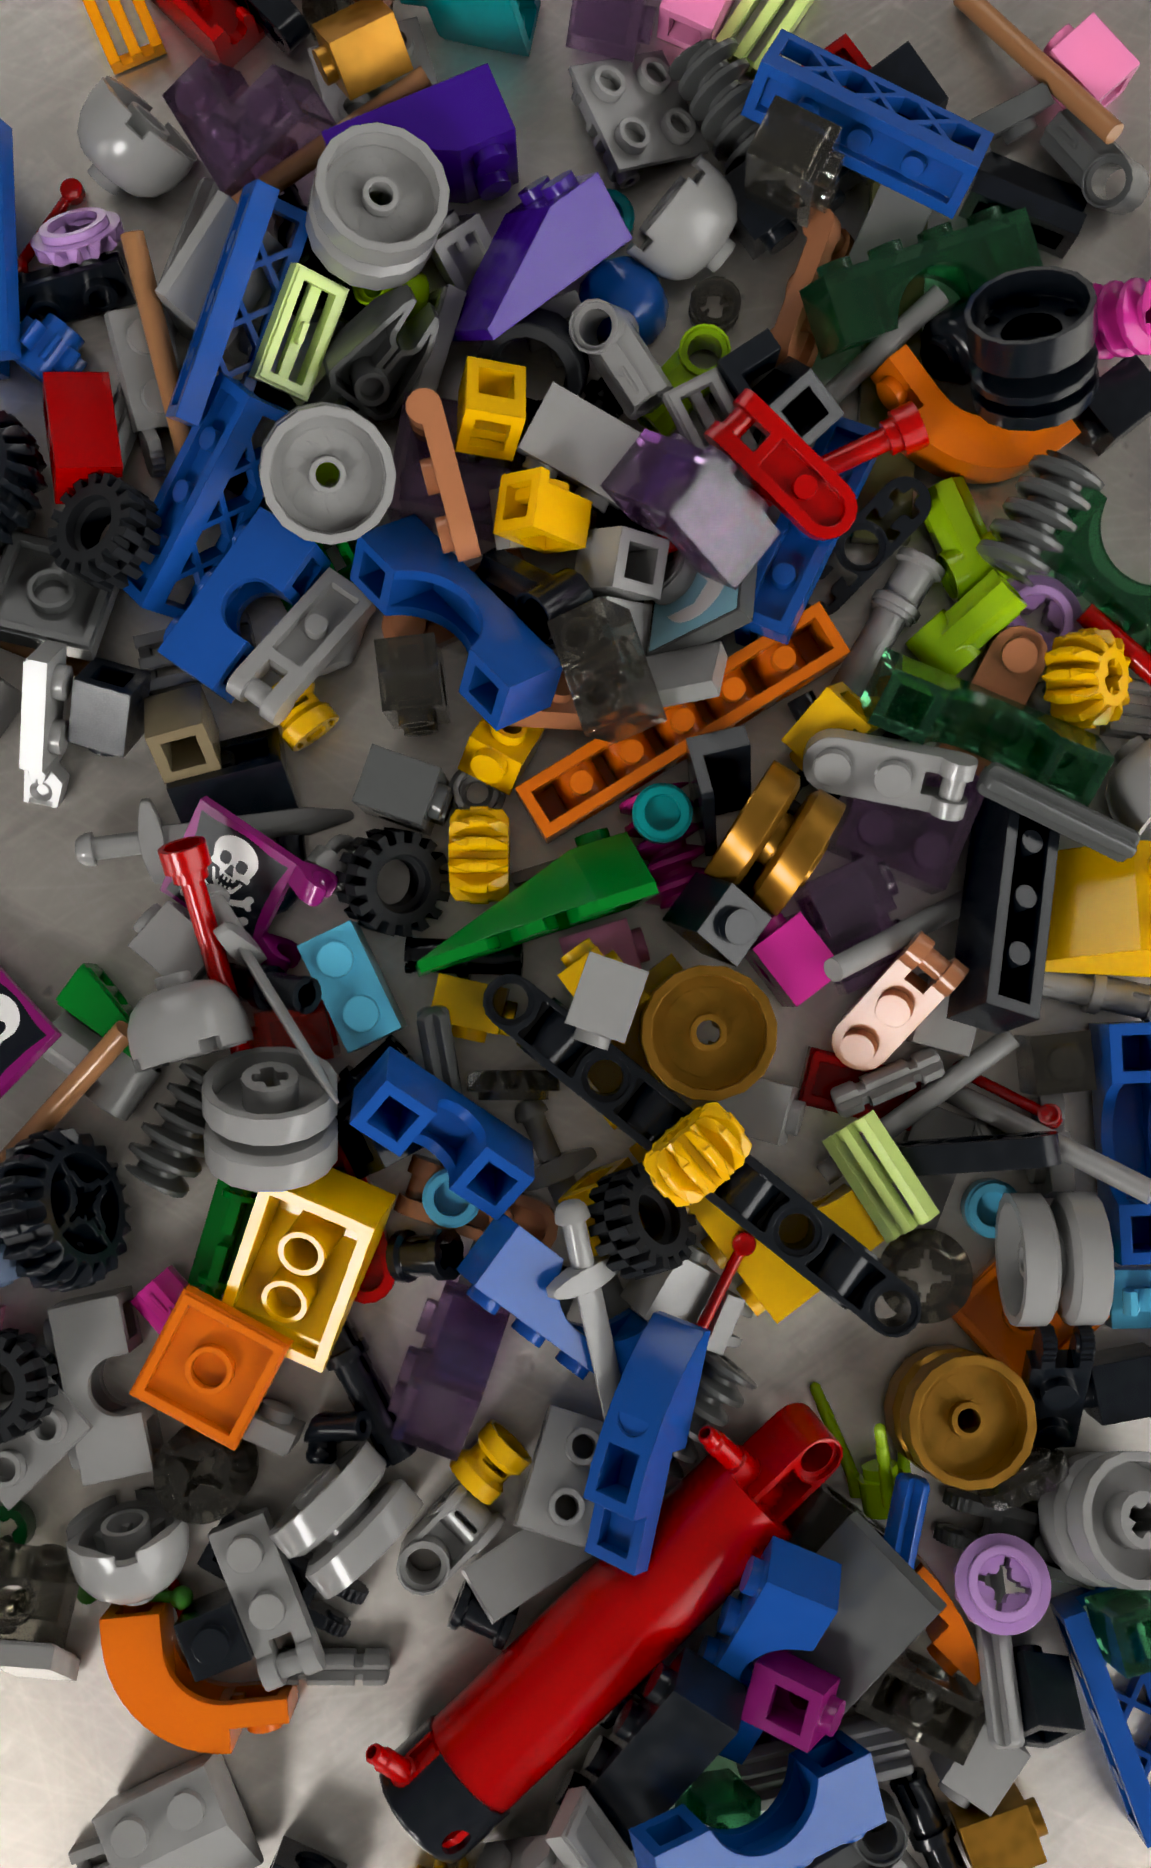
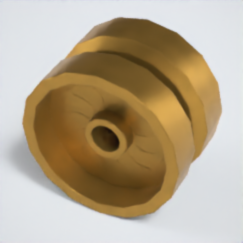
M776 760L771 763L704 870V873L708 876L737 885L743 880L755 861L760 863L762 867L749 888V898L772 916H777L798 887L801 888L808 880L830 844L829 839L846 808L845 803L819 789L807 796L794 816L788 814L787 810L800 789V775Z
M698 965L669 975L651 991L650 998L646 1001L640 1014L639 1043L647 1065L668 1088L693 1100L721 1101L744 1093L765 1074L776 1051L777 1020L769 998L751 978L726 966ZM711 1020L712 1026L719 1029V1037L715 1042L708 1040V1044H703L696 1035L697 1027L703 1021Z
M951 1344L931 1346L920 1350L905 1359L891 1377L884 1400L886 1430L897 1451L917 1468L930 1474L943 1484L966 1491L994 1488L1014 1476L1031 1454L1037 1431L1035 1403L1023 1379L1007 1365L977 1352Z

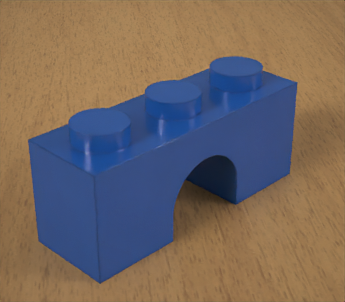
M260 506L252 518L246 519L239 525L233 535L232 546L219 565L210 568L204 574L198 585V594L184 614L176 616L169 623L164 632V642L157 652L225 701L232 704L235 698L226 692L227 682L236 668L255 649L248 641L243 639L240 631V620L246 607L254 600L264 596L279 597L294 606L328 569L332 562L315 542L306 541L280 524L275 515Z
M391 1046L388 1047L354 1088L349 1122L351 1126L399 1157L412 1142L423 1146L435 1155L445 1167L449 1175V1190L498 1221L534 1181L532 1141Z

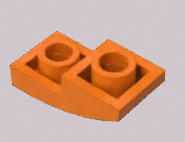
M917 1553L914 1571L947 1604L944 1610L925 1629L932 1641L926 1649L950 1676H953L959 1670L976 1686L981 1681L978 1654L972 1637L941 1582Z

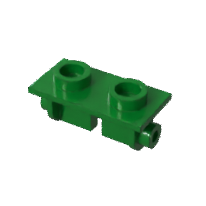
M220 1179L217 1180L188 1279L190 1285L200 1287V1290L216 1299H222L258 1192L231 1187Z

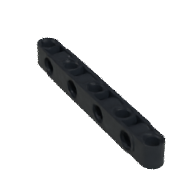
M505 974L496 977L488 984L483 995V1007L488 1018L517 1042V1046L647 1151H650L652 1144L665 1134V1130L671 1128L681 1117L684 1118L694 1110L612 1043H610L607 1051L573 1039L576 1027L565 1023L569 1008L554 996L551 999L529 980L520 975ZM510 983L521 986L528 996V1007L525 1013L515 1019L505 1018L500 1015L494 1004L497 991L503 985ZM611 1060L620 1066L622 1081L613 1092L599 1093L589 1085L587 1079L588 1072L597 1061ZM749 1154L745 1158L743 1166L734 1171L730 1176V1180L723 1182L714 1193L710 1192L704 1196L845 1310L847 1308L878 1333L886 1337L898 1338L909 1334L916 1328L921 1318L922 1306L918 1295L912 1288L883 1265L884 1262L752 1155ZM794 1213L805 1215L809 1223L806 1236L796 1243L782 1241L779 1236V1226L782 1220ZM891 1290L899 1291L902 1296V1306L899 1312L887 1319L877 1317L875 1313L877 1299L884 1292Z

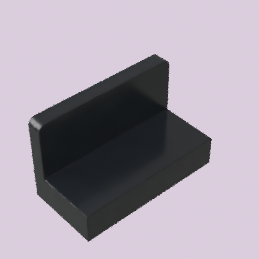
M991 152L983 158L958 216L1063 259L1080 233L1087 216L1083 212L1088 202L1084 198L1081 188Z
M768 328L717 361L716 367L734 400L745 388L753 389L775 369L781 347ZM710 392L709 402L723 422L725 418L712 392ZM752 426L749 430L758 445L762 432Z
M745 725L686 738L690 800L694 802L692 809L696 823H699L700 829L698 831L702 845L705 847L706 857L713 855L717 850L716 815L741 810L751 795V745Z
M278 727L220 741L222 769L166 783V790L181 823L191 821L199 800L204 796H208L236 816L299 808L287 773L285 747Z

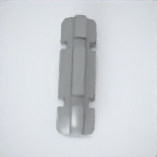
M926 1047L910 1054V1060L905 1061L900 1058L859 1076V1082L854 1083L849 1080L835 1086L830 1091L834 1107L840 1116L848 1118L864 1111V1105L868 1103L876 1106L915 1089L916 1083L919 1081L927 1084L941 1078L945 1074L941 1057L934 1048Z
M281 1648L279 1652L281 1654L293 1648ZM323 1648L326 1668L309 1676L305 1675L303 1671L287 1678L286 1685H299V1680L305 1679L307 1685L355 1686V1680H362L363 1686H383L387 1683L390 1675L389 1651L385 1648H365V1654H358L357 1648Z

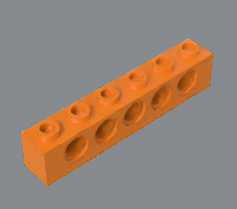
M819 601L804 610L788 645L762 636L729 656L720 696L638 712L515 787L517 797L546 844H549L686 760V738L743 725L839 666L851 651Z

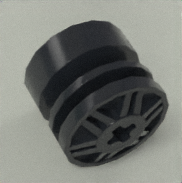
M1030 266L1005 272L985 282L969 297L964 310L967 348L971 359L969 363V374L972 381L970 385L971 397L975 412L987 423L1007 430H1041L1059 426L1079 416L1095 400L1099 387V371L1097 368L1099 354L1095 344L1098 333L1097 295L1092 282L1076 271L1061 267Z

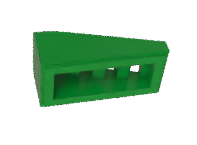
M83 963L56 998L58 1005L102 1037L117 1021H124L128 1024L130 1014L134 1009L105 971L97 964ZM127 1046L123 1052L131 1057L129 1046Z

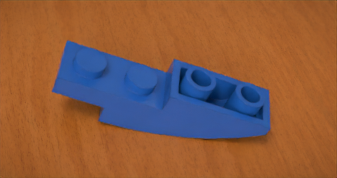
M662 1311L652 1314L623 1371L599 1435L583 1498L595 1503L585 1552L633 1576L648 1571L672 1454L686 1448L711 1330Z

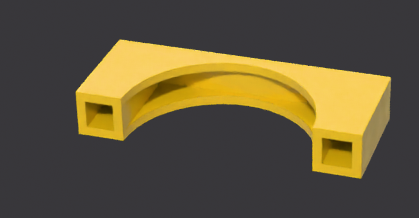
M672 953L648 970L649 975L644 986V990L648 995L669 975L684 970ZM645 1001L636 1009L625 1044L615 1040H611V1043L660 1081L661 1079L647 1065L639 1043L640 1014L646 1003ZM600 1060L591 1066L588 1078L599 1093H610L619 1087L622 1081V1071L617 1063L611 1060ZM603 1116L613 1130H615L617 1126ZM636 1142L629 1150L638 1163H643L648 1151ZM844 1183L832 1192L810 1201L811 1204L870 1251L884 1241V1238L856 1194L847 1184ZM703 1197L699 1203L686 1206L687 1214H695L698 1222L708 1233V1236L701 1240L700 1243L722 1270L725 1268L733 1252L731 1245L732 1237L737 1232L746 1230ZM794 1213L784 1218L779 1226L780 1239L786 1243L801 1241L808 1232L809 1223L807 1217L803 1214ZM754 1237L756 1241L754 1252L749 1256H744L737 1269L744 1282L736 1290L746 1300L745 1302L757 1317L767 1310L778 1324L818 1293L820 1289Z

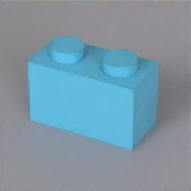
M349 920L297 945L311 978L317 979L321 986V999L347 1053L356 1052L408 1027L368 941L357 922Z

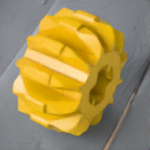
M1098 628L1079 629L1077 632H1068L1064 636L1054 638L1052 651L1046 652L1044 656L1047 666L1046 674L1041 676L1046 682V691L1043 699L1044 701L1051 702L1050 713L1053 719L1061 720L1065 727H1076V729H1095L1096 726L1107 725L1109 722L1120 720L1123 706L1128 705L1130 701L1127 691L1128 684L1133 681L1128 671L1131 659L1124 656L1125 645L1122 638H1115L1110 630H1099Z
M470 806L467 809H455L451 815L448 866L450 893L455 901L470 902V904H489V902L500 901L509 894L510 819L503 809H491L488 806Z
M718 1102L706 1103L702 1107H696L690 1114L684 1118L681 1117L675 1125L665 1130V1134L654 1142L651 1150L646 1153L643 1165L652 1180V1184L664 1198L668 1197L676 1207L688 1206L693 1203H699L704 1196L710 1192L714 1193L723 1182L730 1180V1176L734 1171L743 1166L745 1158L750 1153L752 1143L744 1133L745 1129L730 1111L727 1112Z

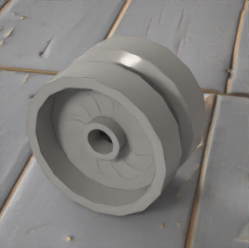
M379 122L351 126L329 141L317 162L305 223L312 251L328 272L350 286L374 291L400 287L420 274L433 252L437 236L446 219L450 193L443 165L429 146L404 128Z
M320 401L295 407L274 423L262 443L259 463V477L267 506L283 527L306 541L334 545L356 540L379 524L393 500L396 470L391 448L374 424L348 406ZM322 463H333L336 469L339 470L338 480L328 479L325 485L320 484L315 474L316 469Z
M257 1047L238 1051L215 1062L204 1074L201 1089L202 1112L206 1120L204 1154L205 1162L213 1176L231 1187L248 1191L284 1192L307 1186L320 1179L330 1171L338 1160V1120L336 1118L338 1104L333 1101L308 1068L297 1049L290 1047ZM316 1055L338 1098V1074L328 1061Z
M1058 1192L1050 1206L1041 1193H1004L999 1202L996 1216L995 1259L999 1294L1009 1323L1015 1327L1048 1326L1057 1311L1062 1321L1070 1326L1103 1325L1109 1318L1113 1302L1115 1280L1114 1250L1105 1208L1096 1192Z
M367 1440L355 1445L335 1463L330 1464L316 1476L296 1497L293 1504L269 1532L268 1537L288 1559L307 1554L323 1541L308 1561L305 1577L326 1600L335 1597L364 1574L404 1533L423 1506L422 1500L403 1479L385 1483L370 1495L384 1476L387 1464L386 1460Z
M1142 1451L1082 1452L1061 1461L1046 1478L1038 1502L1039 1531L1049 1556L1067 1576L1087 1586L1151 1590V1453Z

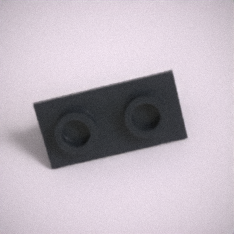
M119 250L111 253L108 251L103 252L98 259L91 258L83 261L80 265L69 263L70 270L61 272L60 268L54 265L28 273L18 272L20 323L27 315L33 320L36 318L42 322L48 313L55 315L65 323L136 304L134 295L125 278L127 272Z

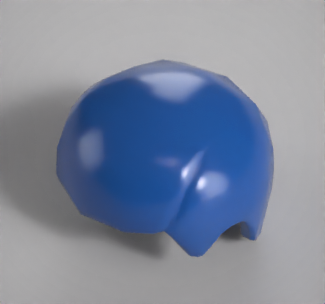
M620 256L603 260L594 266L580 283L578 296L581 303L587 299L598 298L628 310L636 318L639 326V335L646 346L652 344L665 328L669 303L659 278L632 257ZM610 317L605 318L600 323L597 330L598 340L606 341L610 336L612 330Z

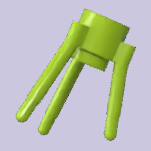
M812 1382L809 1388L823 1424L843 1448L841 1466L847 1477L850 1497L861 1498L863 1512L866 1517L877 1520L887 1519L896 1476L901 1472L911 1473L910 1461L899 1452H897V1462L890 1459L886 1427L882 1423H877L874 1426L877 1459L864 1463L862 1465L863 1473H859L820 1384Z

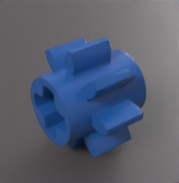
M48 313L42 322L36 318L33 320L28 315L21 322V338L19 340L21 343V359H14V361L36 380L43 384V372H82L88 363L81 358V354L78 352L85 341L61 319Z

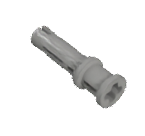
M901 547L896 554V558L899 561L883 590L877 589L872 595L871 607L874 610L830 685L843 682L862 699L903 628H909L919 620L921 616L918 611L919 606L932 584L940 582L946 572L937 561L910 547Z

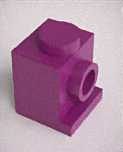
M788 1650L766 1653L755 1662L741 1720L809 1753L825 1735L833 1737L841 1723L846 1706V1701L836 1696L841 1678L788 1653Z

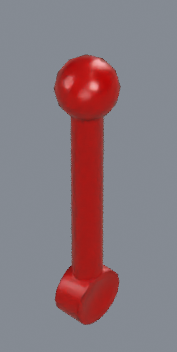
M68 178L62 182L60 186L62 197L44 222L66 212L70 205H78L84 201L85 190L77 179ZM31 240L17 257L18 272H29L28 264L35 255L30 244Z
M982 1075L971 1081V1083L1032 1113L1038 1117L1039 1123L1051 1129L1058 1128L1063 1121L1062 1111L1056 1104L1047 1103L1040 1105Z
M739 1231L732 1237L731 1245L733 1252L698 1322L694 1323L695 1325L708 1329L743 1257L749 1256L754 1252L756 1241L749 1232Z

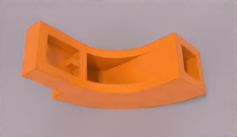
M907 344L889 356L870 376L876 385V392L880 401L888 410L908 401H912L915 404L926 427L929 446L906 457L920 468L944 479L963 476L968 484H990L1005 481L1029 471L1028 464L1034 455H1047V450L1057 452L1082 433L1072 419L1059 426L1036 431L1007 430L987 423L981 416L964 411L953 404L942 393Z
M147 1602L139 1606L111 1604L99 1619L103 1659L114 1690L132 1716L145 1728L163 1740L181 1748L200 1753L232 1754L242 1728H247L250 1733L264 1734L278 1730L283 1724L290 1723L298 1702L297 1685H285L267 1692L260 1680L230 1683L208 1677L195 1683L187 1660L177 1641L174 1629V1609L171 1603Z

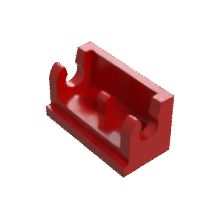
M151 0L225 75L266 36L264 30L256 23L254 16L245 7L239 6L234 0Z
M43 372V416L55 504H64L60 501L63 494L67 492L73 496L76 493L73 484L79 479L88 483L89 474L98 473L103 476L105 472L117 478L123 477V463L109 372Z

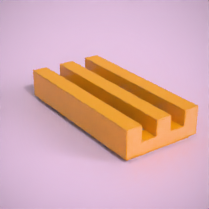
M82 0L115 75L167 54L144 0H132L150 42L142 47L138 45L120 0H107L129 51L121 56L118 55L96 1Z

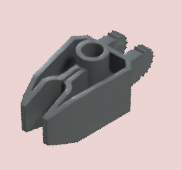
M406 284L376 297L331 338L323 359L326 374L314 387L308 402H305L303 405L320 401L334 404L340 396H343L348 400L345 406H348L366 419L369 416L376 421L393 419L431 355L440 321L434 306L429 302L403 325L417 303L411 287Z

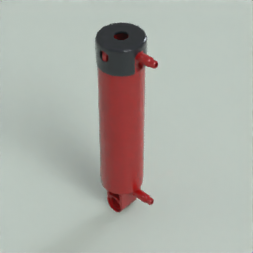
M792 1403L784 1406L742 1446L736 1445L723 1432L716 1430L710 1425L701 1428L698 1433V1439L709 1454L663 1497L648 1571L633 1576L598 1559L437 1715L430 1716L396 1750L383 1747L378 1743L368 1747L366 1761L373 1765L374 1769L380 1773L379 1779L382 1791L391 1811L404 1830L423 1850L435 1859L448 1864H453L463 1859L510 1814V1808L707 1620L725 1602L729 1595L731 1596L739 1589L745 1566L752 1555L760 1558L772 1536L785 1541H789L793 1537L784 1520L836 1471L843 1458V1448L839 1441L809 1406L804 1403Z

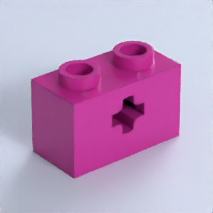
M780 912L777 916L770 915L772 919L745 955V958L782 1007H798L831 981L824 972V962L834 955L801 912L784 917Z

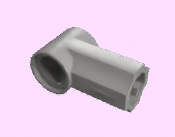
M598 298L587 299L575 308L569 321V335L572 343L580 351L587 353L627 417L631 420H637L664 403L662 401L663 393L674 387L639 335V326L636 318L628 310ZM610 317L612 322L610 336L604 343L599 344L597 339L598 327L605 318Z
M63 1011L52 1022L61 1032L62 1036L42 1057L69 1076L103 1037L68 1011ZM122 1052L86 1091L85 1095L107 1113L127 1121L162 1071L160 1068L135 1073L131 1057Z

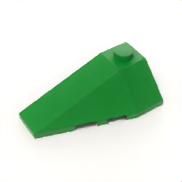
M606 827L585 833L574 838L576 848L567 851L418 960L415 965L418 977L640 906L659 893L656 882L627 831L610 836L609 830Z

